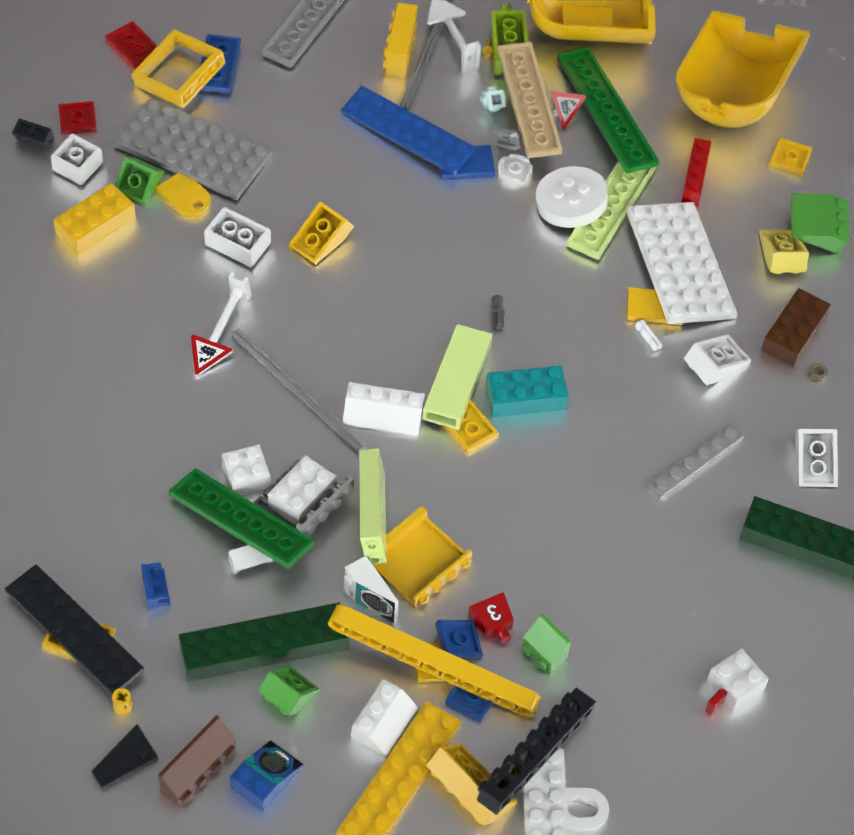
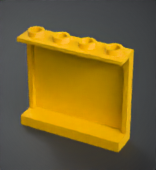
M421 506L386 535L387 563L372 565L391 588L413 608H416L419 604L423 605L433 592L437 593L440 591L445 582L453 580L458 571L462 568H467L471 564L472 550L470 549L465 552L427 518V510Z

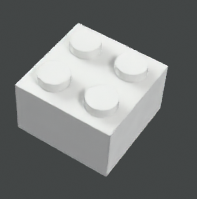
M72 133L51 155L52 170L83 185L103 163L102 150Z
M260 444L222 454V467L229 488L243 496L266 490L271 486V476Z
M740 649L711 668L707 681L716 691L722 688L727 692L725 702L734 711L764 691L769 678L743 649Z

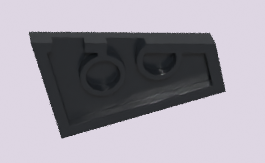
M136 724L92 770V775L101 790L104 791L158 761V755L138 724Z

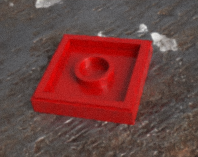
M94 101L58 104L61 135L97 132Z

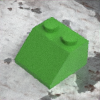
M125 157L115 186L126 197L145 205L155 193V187L160 185L164 170L138 158Z
M542 613L524 635L521 647L527 656H531L536 661L540 669L551 674L567 661L571 640Z
M287 665L269 671L258 692L263 695L266 701L275 704L281 713L290 716L299 713L320 691V688L293 667Z

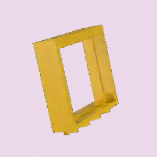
M174 29L131 75L136 87L184 108L226 62L223 51ZM177 45H180L208 59L177 91L148 76Z

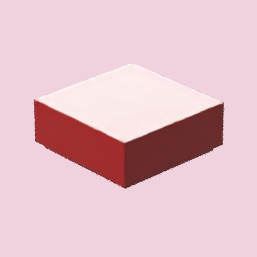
M719 689L708 701L706 712L710 715L724 703L727 695L725 690Z

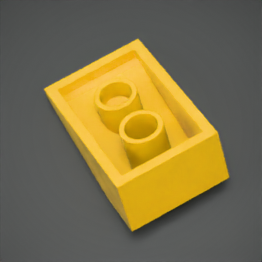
M319 202L288 246L316 265L345 240L354 226L340 214Z

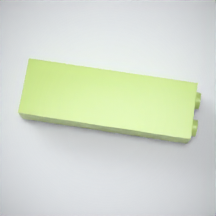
M456 325L424 405L422 420L459 430L489 353L493 334L469 328L468 326Z
M379 448L359 450L360 540L364 556L369 559L371 564L387 563L385 473Z

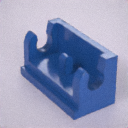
M161 563L141 564L148 609L170 605L164 568H161Z

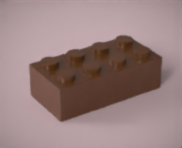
M798 288L765 336L761 350L794 367L826 320L831 304Z

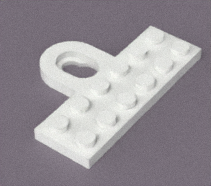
M558 749L523 787L525 835H568V831H592L600 828L607 820L609 804L601 792L592 788H566L564 749ZM573 801H579L584 805L591 806L593 814L585 817H574L568 812L567 806Z

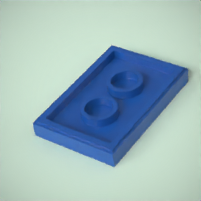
M491 145L474 146L475 151L455 176L441 169L442 179L495 176Z

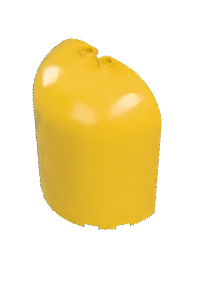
M527 0L537 27L543 33L555 39L651 44L654 40L655 5H652V0ZM562 5L612 7L614 27L562 25Z
M712 10L676 74L677 87L683 101L694 114L716 126L739 128L759 121L775 104L808 43L810 32L778 24L775 27V37L745 30V17Z

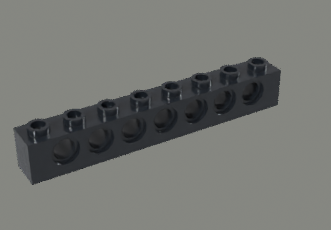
M577 687L571 693L567 692L561 700L562 703L560 705L556 704L552 708L548 718L544 716L539 722L538 728L536 730L532 729L526 737L527 740L524 743L521 741L516 746L514 754H508L502 762V766L500 768L496 767L493 770L488 781L484 780L477 789L479 794L476 801L495 815H498L592 714L596 704L594 699Z

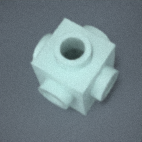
M492 86L487 87V91H482L481 104L485 109L495 112L500 111L502 107H506L507 97L504 89Z

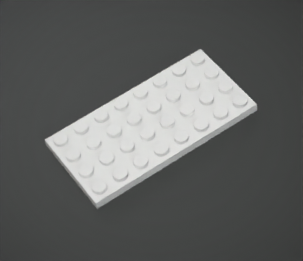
M694 202L628 206L626 213L667 323L677 324L736 319L738 313Z

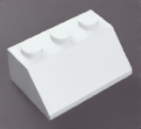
M383 679L351 727V739L387 758L419 708L401 688Z

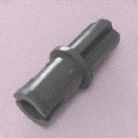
M494 295L491 298V315L493 316V327L499 330L504 328L505 310L503 309V297L501 295Z

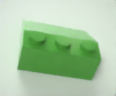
M792 193L791 237L838 254L849 243L848 200L835 195Z

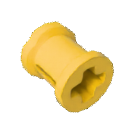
M125 688L115 690L112 694L114 710L120 714L128 713L132 707L130 692Z

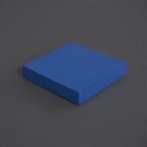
M474 620L436 621L435 626L442 650L461 659H481L483 657Z
M454 686L445 700V704L480 723L493 704L492 701H488L457 686Z

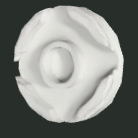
M510 154V156H504L500 159L497 172L503 181L517 185L523 184L530 179L533 166L527 157L521 154Z

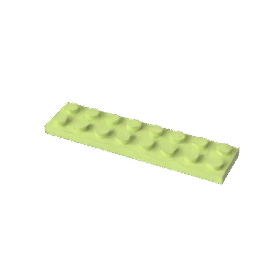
M618 161L605 181L608 192V205L604 213L595 221L576 227L567 240L566 246L599 260L627 216V207L634 205L657 166L626 174Z

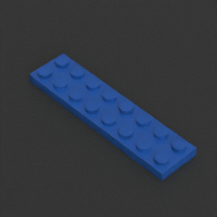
M362 85L341 109V113L454 176L475 151L473 145Z

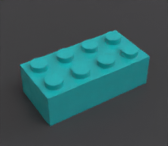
M562 365L487 373L486 390L492 417L567 409L569 395Z

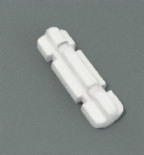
M643 319L637 321L635 327L641 332L640 334L646 342L651 344L650 347L653 351L660 350L662 343L659 339H656L657 336L647 326L648 324Z

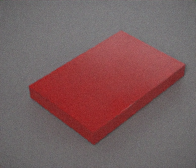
M134 21L105 35V40L134 70L157 47Z

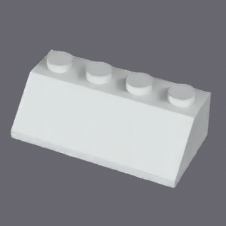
M349 382L343 424L351 428L418 438L425 394Z

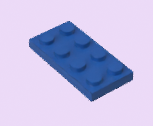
M207 34L205 43L223 51L226 63L201 90L230 94L241 38ZM202 56L200 66L208 59L207 57Z

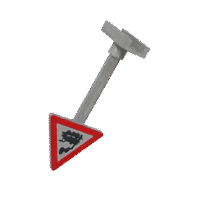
M551 91L550 96L554 106L551 110L553 118L557 116L561 130H565L585 100L586 95ZM496 127L492 129V133L498 134L500 139L496 142L497 146L514 151L521 148L518 140L519 136H521L519 128L507 130Z

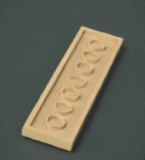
M532 42L498 46L499 59L527 158L562 154L563 149Z

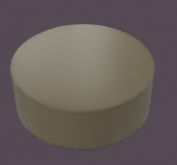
M819 363L811 365L808 372L809 378L814 382H823L828 375V369Z

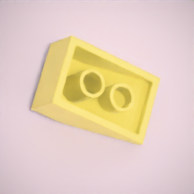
M791 229L759 230L765 262L771 273L781 274L782 272L798 274L806 272L809 252L801 240L791 237Z

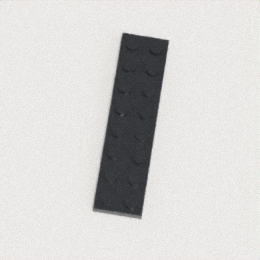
M37 564L4 588L5 593L111 696L115 690L125 688L145 671L144 667Z

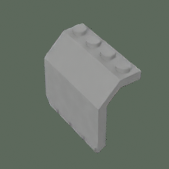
M299 459L289 468V471L300 461ZM289 471L283 473L276 480V483H273L263 493V496H260L253 503L305 535H311L320 522H324L333 509H337L346 496L349 497L355 489L354 477L347 474L345 483L338 484L336 482V487L333 488V492L328 498L324 497L320 501V506L315 511L311 510L307 514V520L303 524L298 523L296 526L268 507V493Z

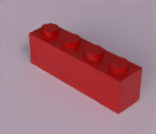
M694 137L681 203L694 202L695 207L699 205L712 142L710 140Z

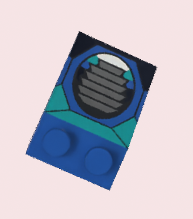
M270 740L245 759L231 774L230 788L264 812L303 767V763Z

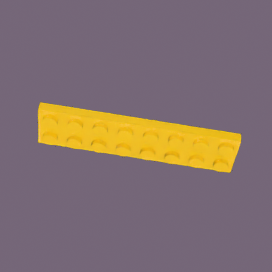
M426 701L345 818L336 835H388L431 771L426 765L440 747L447 746L462 725V721Z

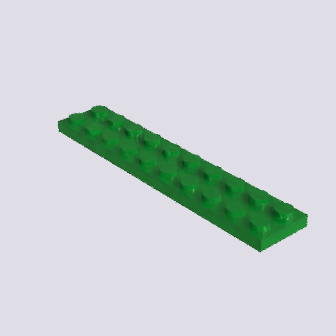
M589 46L557 54V60L576 92L586 95L583 103L625 173L629 174L659 166V159Z

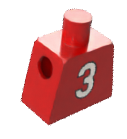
M504 592L469 606V619L474 620L475 626L486 639L497 636L501 643H506L512 638L509 631L513 628L514 619Z

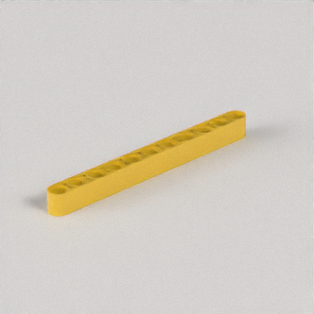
M337 605L328 621V626L343 635L481 698L490 700L523 717L533 718L537 711L541 697L536 692L345 605Z

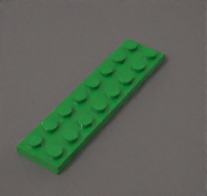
M196 468L168 490L169 496L287 569L315 545L314 539Z

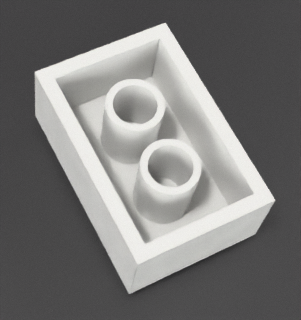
M223 207L204 231L205 245L252 268L271 244V229Z
M305 455L268 493V507L295 526L298 523L303 524L307 520V514L311 510L315 511L320 506V501L324 497L328 498L333 492V488L336 487V475Z

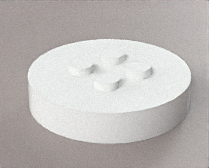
M569 166L554 170L547 174L536 188L538 212L547 222L559 227L572 228L587 225L598 219L607 208L608 192L606 182L599 173L586 167Z

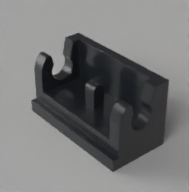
M20 118L12 131V135L16 139L21 137L42 144L46 149H49V141L53 142L55 139L51 128Z

